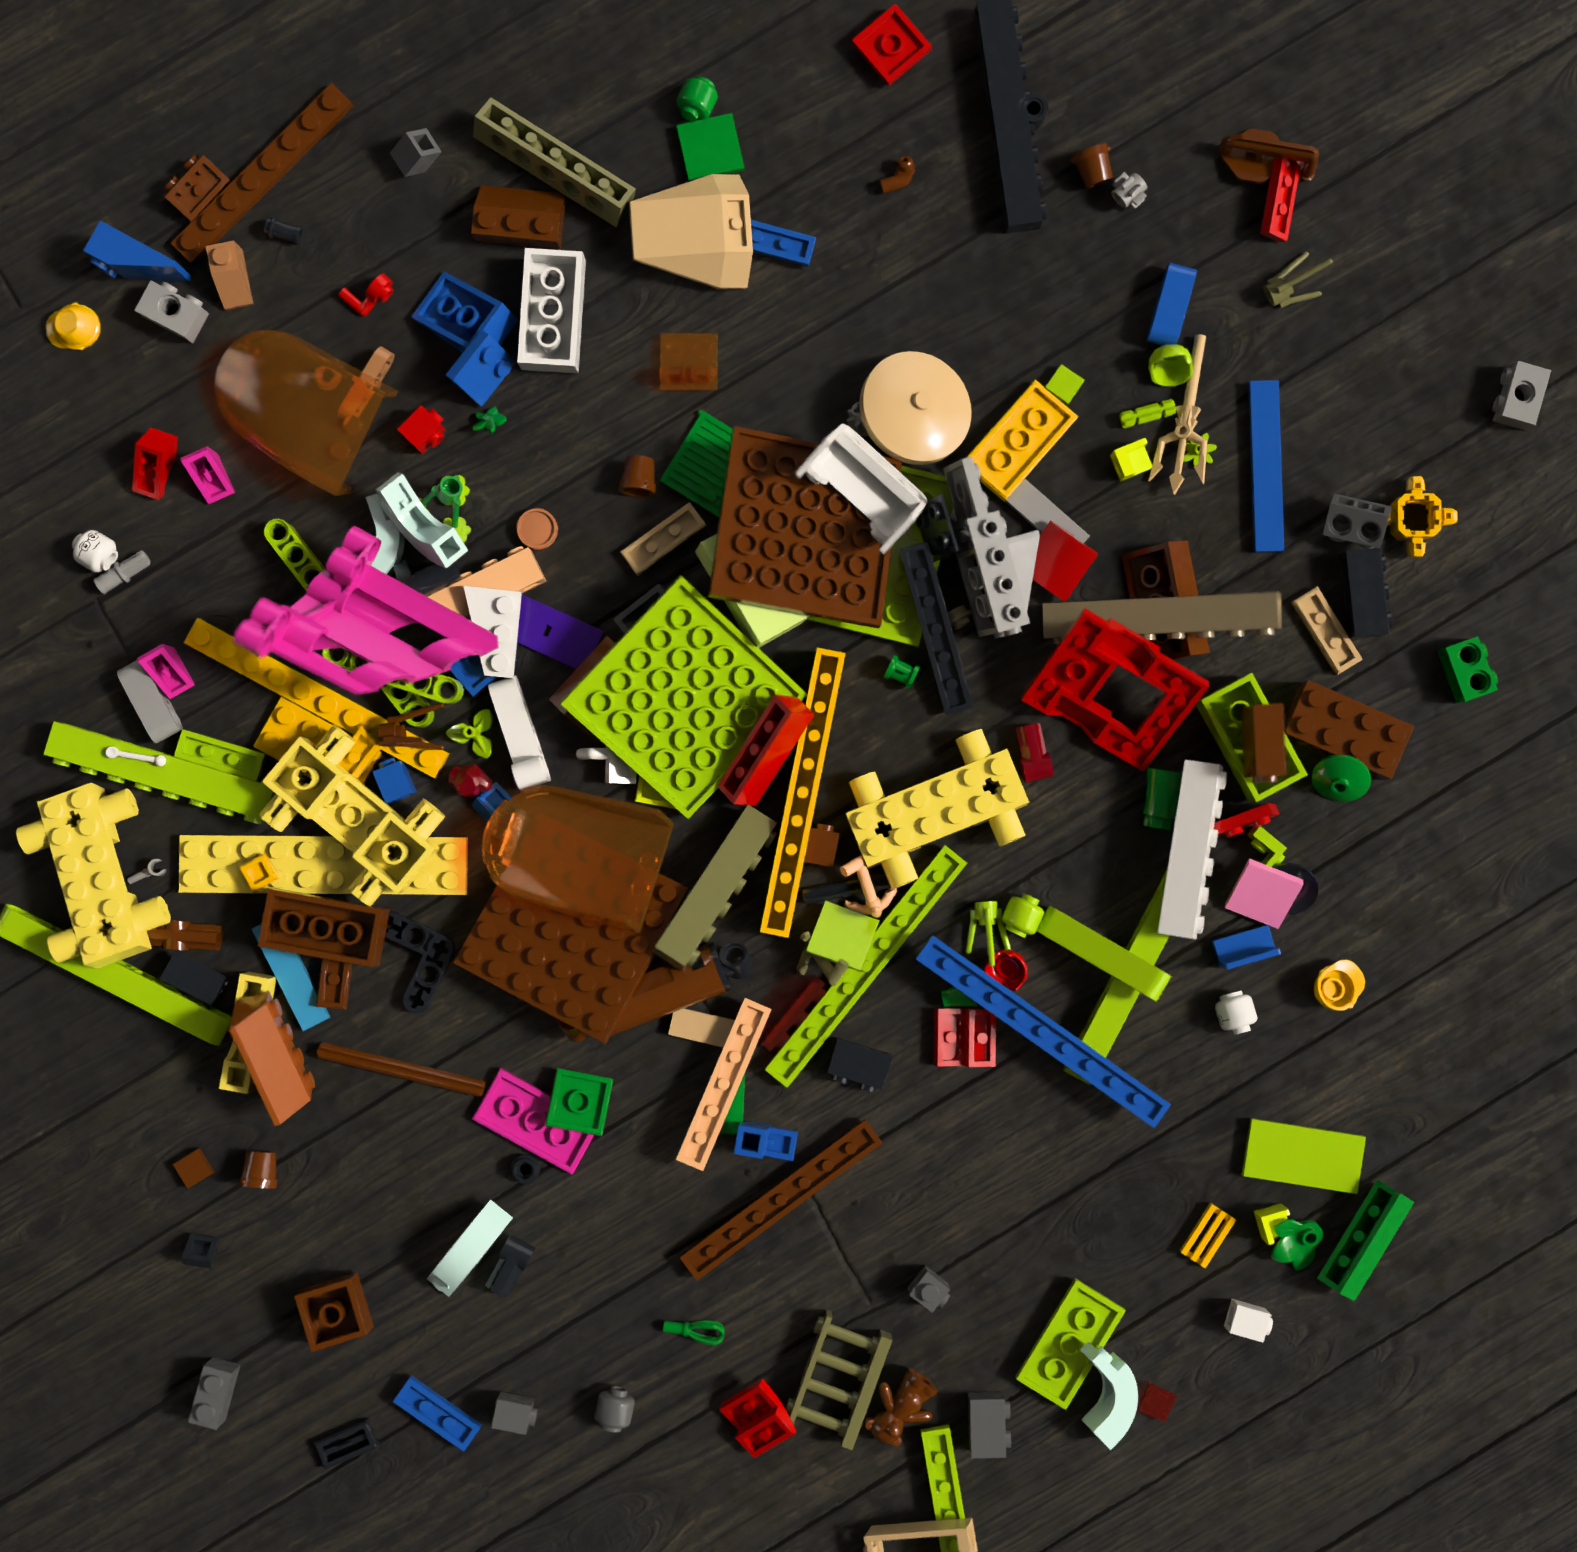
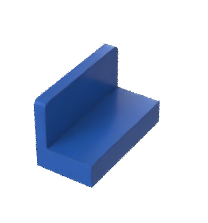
M1269 925L1259 926L1211 940L1219 968L1224 970L1281 954L1280 948L1274 945Z

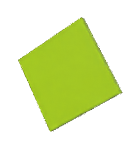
M825 901L806 952L837 963L839 959H844L849 964L848 968L861 972L879 920Z

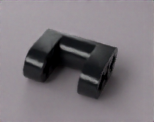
M407 559L393 566L398 581L425 596L462 578L456 561L447 568L434 563L414 573Z

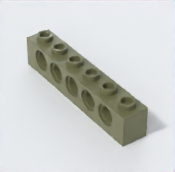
M491 97L475 115L473 137L616 228L629 213V203L634 200L636 188Z

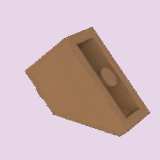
M234 240L206 246L211 275L224 309L231 310L254 305L244 254L240 246Z

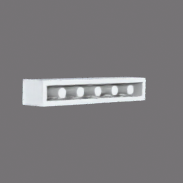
M1185 760L1158 933L1196 939L1197 933L1202 934L1204 917L1200 916L1201 906L1206 905L1208 901L1209 888L1205 887L1206 876H1211L1213 869V859L1209 858L1211 847H1216L1218 830H1214L1215 818H1220L1222 812V801H1218L1220 789H1225L1227 772H1223V766L1219 764Z

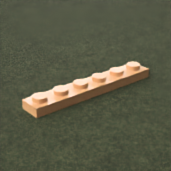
M744 998L676 1160L701 1171L704 1170L772 1009Z

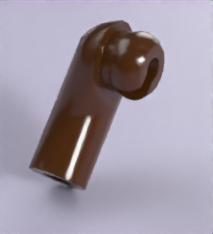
M902 156L899 158L894 176L879 180L883 194L905 188L909 185L915 172V164L911 157Z

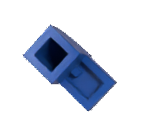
M741 1122L738 1126L734 1154L759 1159L768 1156L793 1161L798 1131L774 1127L771 1124Z

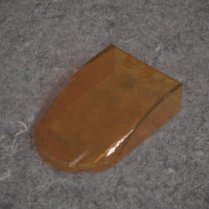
M277 330L252 332L235 341L220 360L215 378V393L219 409L226 422L236 433L283 467L335 496L351 493L352 488L344 484L345 478L383 398L396 397L398 393L397 390L301 338Z
M531 786L522 789L521 793L515 795L510 800L505 799L491 815L483 835L482 856L492 880L504 891L517 898L588 921L640 934L674 823L658 809L555 786Z

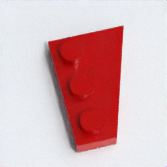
M1267 803L1214 823V830H1218V836L1226 834L1227 838L1243 833L1242 828L1253 824L1254 828L1270 823V818L1280 814L1276 804Z

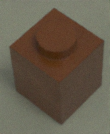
M818 823L817 829H810L804 862L833 867L839 833L834 832V826Z

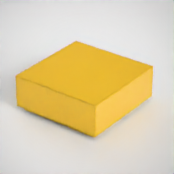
M266 853L239 867L252 893L280 879Z

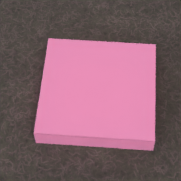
M1249 858L1225 902V908L1279 929L1303 886V879Z

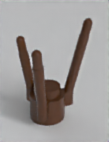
M439 702L399 716L387 717V723H381L378 726L380 745L444 750L443 745L425 743V739L422 737L406 736L405 726L399 724V722L443 708L444 703Z

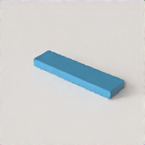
M262 924L252 928L258 942ZM261 947L302 1030L305 1031L331 1018L326 1008L316 1007L318 991L299 954Z

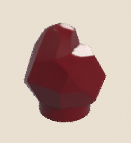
M476 764L463 767L455 766L449 775V786L456 789L458 795L470 797L477 796L480 792H488L492 788V780Z

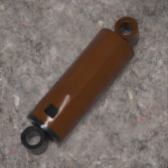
M731 941L726 943L719 953L715 942H710L696 949L701 952L692 967L686 964L682 971L665 960L648 966L611 1036L732 990L729 977L743 979L753 969V961L746 946L739 941ZM741 958L738 962L731 963L734 959ZM557 1019L558 1025L569 1040L579 1042L589 1036Z

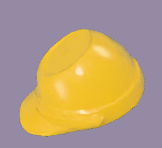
M78 303L66 305L48 318L46 323L47 337L52 345L58 348L83 350L91 346L99 337V317L92 309L85 305H79Z
M1347 959L1339 960L1319 971V975L1314 983L1315 997L1323 1007L1329 1010L1343 1011L1348 1008L1351 1009L1364 990V975L1352 961Z

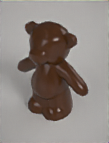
M909 1368L894 1397H892L890 1387L886 1382H882L879 1385V1392L885 1410L879 1412L874 1418H867L864 1425L867 1429L871 1430L873 1436L878 1441L898 1447L902 1442L900 1435L902 1434L904 1423H920L932 1419L933 1415L930 1411L920 1410L922 1403L938 1393V1389L927 1377L915 1369Z

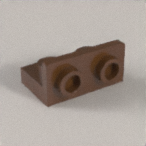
M202 154L198 158L195 155L191 156L183 165L186 171L178 179L174 175L163 187L167 191L163 197L191 222L230 180Z

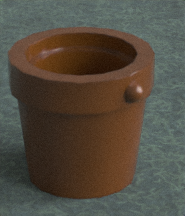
M1106 143L1092 146L1071 156L1070 162L1074 166L1076 165L1086 189L1104 184L1113 179L1108 156L1111 148Z
M642 455L627 456L622 478L619 481V492L626 496L638 498L655 496L654 459Z
M247 1151L242 1174L239 1177V1186L277 1188L276 1153Z

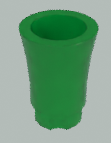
M1147 767L1146 801L1143 814H1146L1143 822L1144 826L1171 830L1172 819H1175L1183 773Z

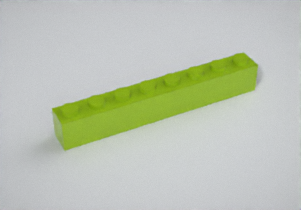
M53 722L44 755L53 757L52 763L69 767L70 763L80 765L79 771L92 775H97L98 771L108 774L107 779L119 783H124L125 779L134 781L135 788L151 792L152 787L163 790L162 796L179 800L181 795L190 798L189 804L206 808L207 804L217 806L216 812L229 816H234V812L245 815L244 820L256 824H261L263 819L259 813L276 794L263 782L250 780L61 722ZM108 747H116L119 751L153 757L163 755L166 758V763L163 766H157L154 762L125 757L109 758L106 755V750Z

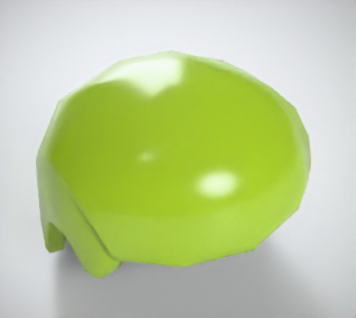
M1165 344L1155 349L1149 358L1151 380L1155 384L1164 387L1185 383L1193 375L1192 358L1189 351L1177 344Z

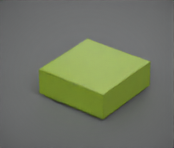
M1061 364L1045 388L1057 399L1068 405L1085 380Z

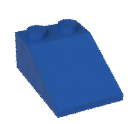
M99 221L83 250L92 258L90 263L114 279L117 275L127 280L190 282L192 276L176 261L102 221Z
M446 272L442 273L412 315L416 322L462 353L481 330L489 334L501 345L518 322V319L502 302Z

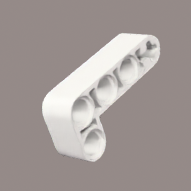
M514 675V678H505L488 684L492 702L513 762L511 767L518 788L525 790L551 781L549 770L516 675Z

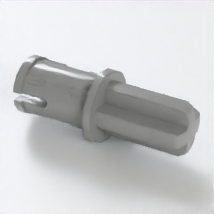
M139 551L121 563H114L115 567L94 578V582L97 588L106 594L124 581L130 582V577L151 564L150 559L145 552Z

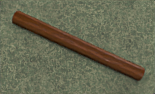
M325 1042L320 1043L318 1046L317 1057L320 1059L478 1097L482 1096L485 1090V1081Z

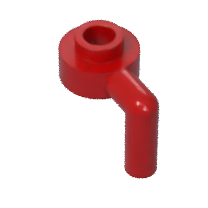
M384 273L380 274L367 288L366 298L363 302L347 288H343L339 292L338 297L359 315L367 316L377 302H385L394 291L391 288L393 281Z

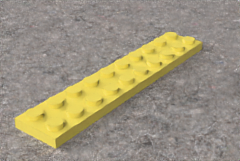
M180 835L179 893H252L239 867L263 853L267 854L280 879L255 893H268V889L279 888L306 894H352L348 888L365 869L362 864L352 857L354 853L333 836ZM428 837L440 849L407 889L399 894L467 895L468 837ZM392 847L391 850L394 852L392 857H401V848ZM388 886L382 892V894H396Z

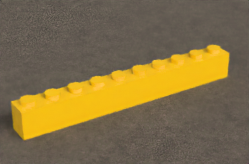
M817 648L806 700V707L814 716L798 740L760 929L762 933L789 938L845 653L822 648Z

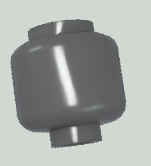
M611 1386L610 1390L602 1391L599 1394L594 1418L599 1423L601 1429L609 1432H621L623 1428L630 1425L635 1400L627 1394L628 1390L626 1388Z

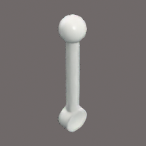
M108 747L106 750V755L109 758L119 756L154 762L157 766H163L166 763V758L163 755L153 757L119 751L116 747Z

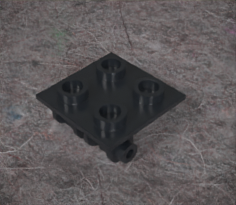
M940 494L929 500L915 519L923 542L928 541L933 563L942 558L943 560L954 557L953 553L959 550L943 494Z

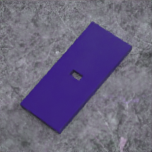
M522 595L518 643L575 669L598 646L604 631ZM547 625L552 627L548 637L543 635Z

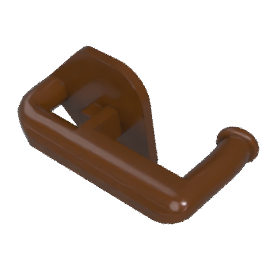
M1249 129L1240 135H1227L1222 138L1219 144L1220 157L1239 181L1254 184L1267 182L1271 177L1274 157L1304 162L1299 173V177L1304 181H1310L1315 176L1319 158L1318 149L1312 146L1279 141L1277 135L1270 131Z

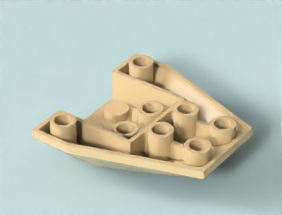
M711 174L630 201L633 261L717 289H747L753 245L749 194L740 175Z

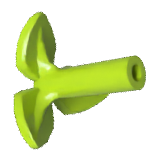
M490 709L481 710L473 717L474 727L459 723L450 727L446 731V735L452 741L460 744L474 739L472 744L473 752L477 756L487 759L492 752V743L489 738L482 736L481 733L490 730L492 727L493 716Z

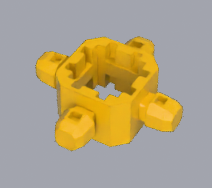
M1421 476L1408 478L1406 482V492L1408 494H1403L1396 498L1390 505L1392 509L1387 526H1390V534L1396 540H1409V543L1406 544L1409 558L1423 557L1426 545L1423 540L1434 537L1441 530V526H1449L1457 522L1456 510L1451 508L1441 509V500L1434 493H1422L1425 490V484ZM1421 503V505H1426V510H1429V514H1427V524H1429V527L1426 528V531H1410V529H1405V525L1402 522L1404 520V510H1402V507L1405 504Z

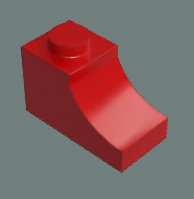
M151 427L136 442L132 491L157 500L164 495L169 471L176 461L177 436Z

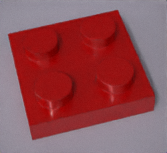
M896 3L852 39V45L888 87L932 51V45Z

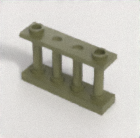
M826 1310L824 1318L819 1316L813 1331V1333L817 1334L795 1397L794 1399H788L785 1410L793 1425L796 1417L837 1431L838 1435L841 1436V1446L853 1450L891 1346L892 1336L891 1333L880 1330L878 1337L873 1336L871 1339L831 1324L832 1312ZM826 1335L867 1349V1353L871 1354L868 1365L863 1363L860 1366L821 1351ZM816 1362L858 1377V1381H861L858 1392L853 1391L850 1393L812 1379L811 1375ZM806 1389L848 1404V1408L851 1409L848 1419L843 1418L839 1420L801 1406Z

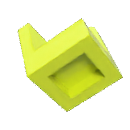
M1146 438L1118 448L1110 454L1120 481L1152 468L1145 446L1148 444Z
M1280 1203L1254 1211L1262 1240L1271 1245L1274 1244L1273 1238L1279 1237L1273 1227L1279 1222L1288 1219L1287 1216L1290 1215L1288 1208Z

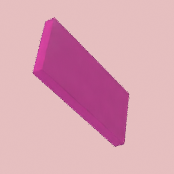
M503 1068L499 1069L472 1118L474 1121L572 1175L594 1135L545 1126L551 1095Z

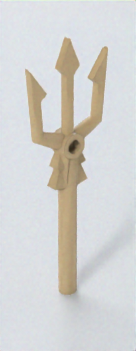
M1197 334L1194 337L1191 355L1193 375L1187 380L1184 403L1181 406H1176L1178 418H1175L1177 427L1175 431L1159 438L1148 482L1151 481L1163 468L1160 462L1165 443L1179 440L1175 470L1169 476L1174 495L1184 480L1181 472L1187 441L1200 445L1199 462L1194 468L1203 484L1205 479L1207 440L1193 431L1198 422L1196 417L1201 411L1199 407L1195 406L1206 336Z

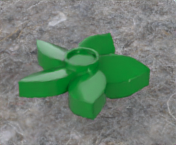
M495 406L489 409L487 414L476 413L477 419L480 422L473 426V430H481L486 427L488 433H493L495 426H501L507 419L504 415L499 414Z

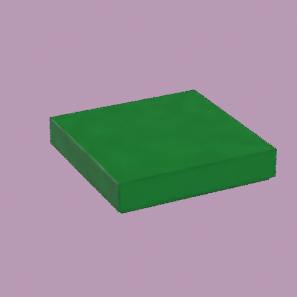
M732 113L677 125L689 182L711 174L729 175L745 171Z
M557 1068L545 1126L602 1137L613 1079Z

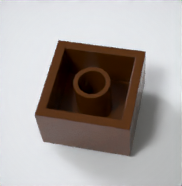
M358 1272L303 1288L295 1295L311 1352L368 1335L374 1327Z

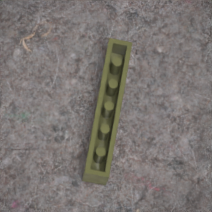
M747 805L653 950L655 955L680 971L684 969L686 964L692 967L701 953L696 950L702 940L706 943L709 941L716 930L712 926L717 916L723 919L732 905L727 902L732 893L739 894L747 882L742 877L748 869L753 872L762 857L758 855V852L762 846L768 848L777 834L773 832L777 824L775 821Z

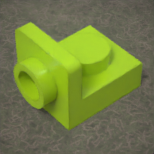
M1261 826L1253 827L1247 834L1252 839L1250 844L1263 854L1266 851L1268 852V855L1261 863L1270 867L1281 864L1285 858L1283 852L1287 848Z

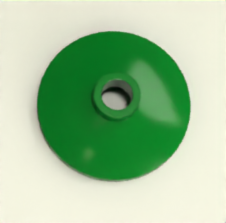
M1331 755L1323 758L1315 765L1312 771V783L1316 791L1325 798L1337 802H1349L1359 799L1366 794L1371 784V774L1363 762L1352 756Z

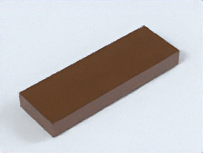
M322 958L316 1007L347 1010L352 963Z

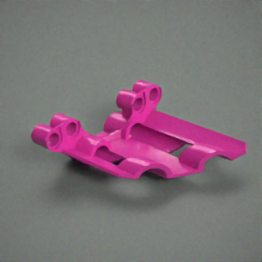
M356 526L349 530L344 538L342 547H338L333 551L327 562L326 569L313 579L307 588L305 596L291 607L287 605L278 606L268 599L262 598L255 606L251 619L245 620L234 636V643L259 658H263L270 652H273L354 694L378 691L383 685L398 679L407 684L451 670V666L464 657L471 655L482 657L499 648L498 635L373 567L372 564L381 547V540ZM421 623L447 639L432 643L422 651H419L390 635V633L409 624ZM344 648L369 663L349 672L313 651Z

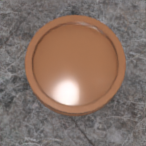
M535 508L526 511L519 518L517 533L520 540L527 547L541 550L549 547L555 541L558 534V525L548 511Z

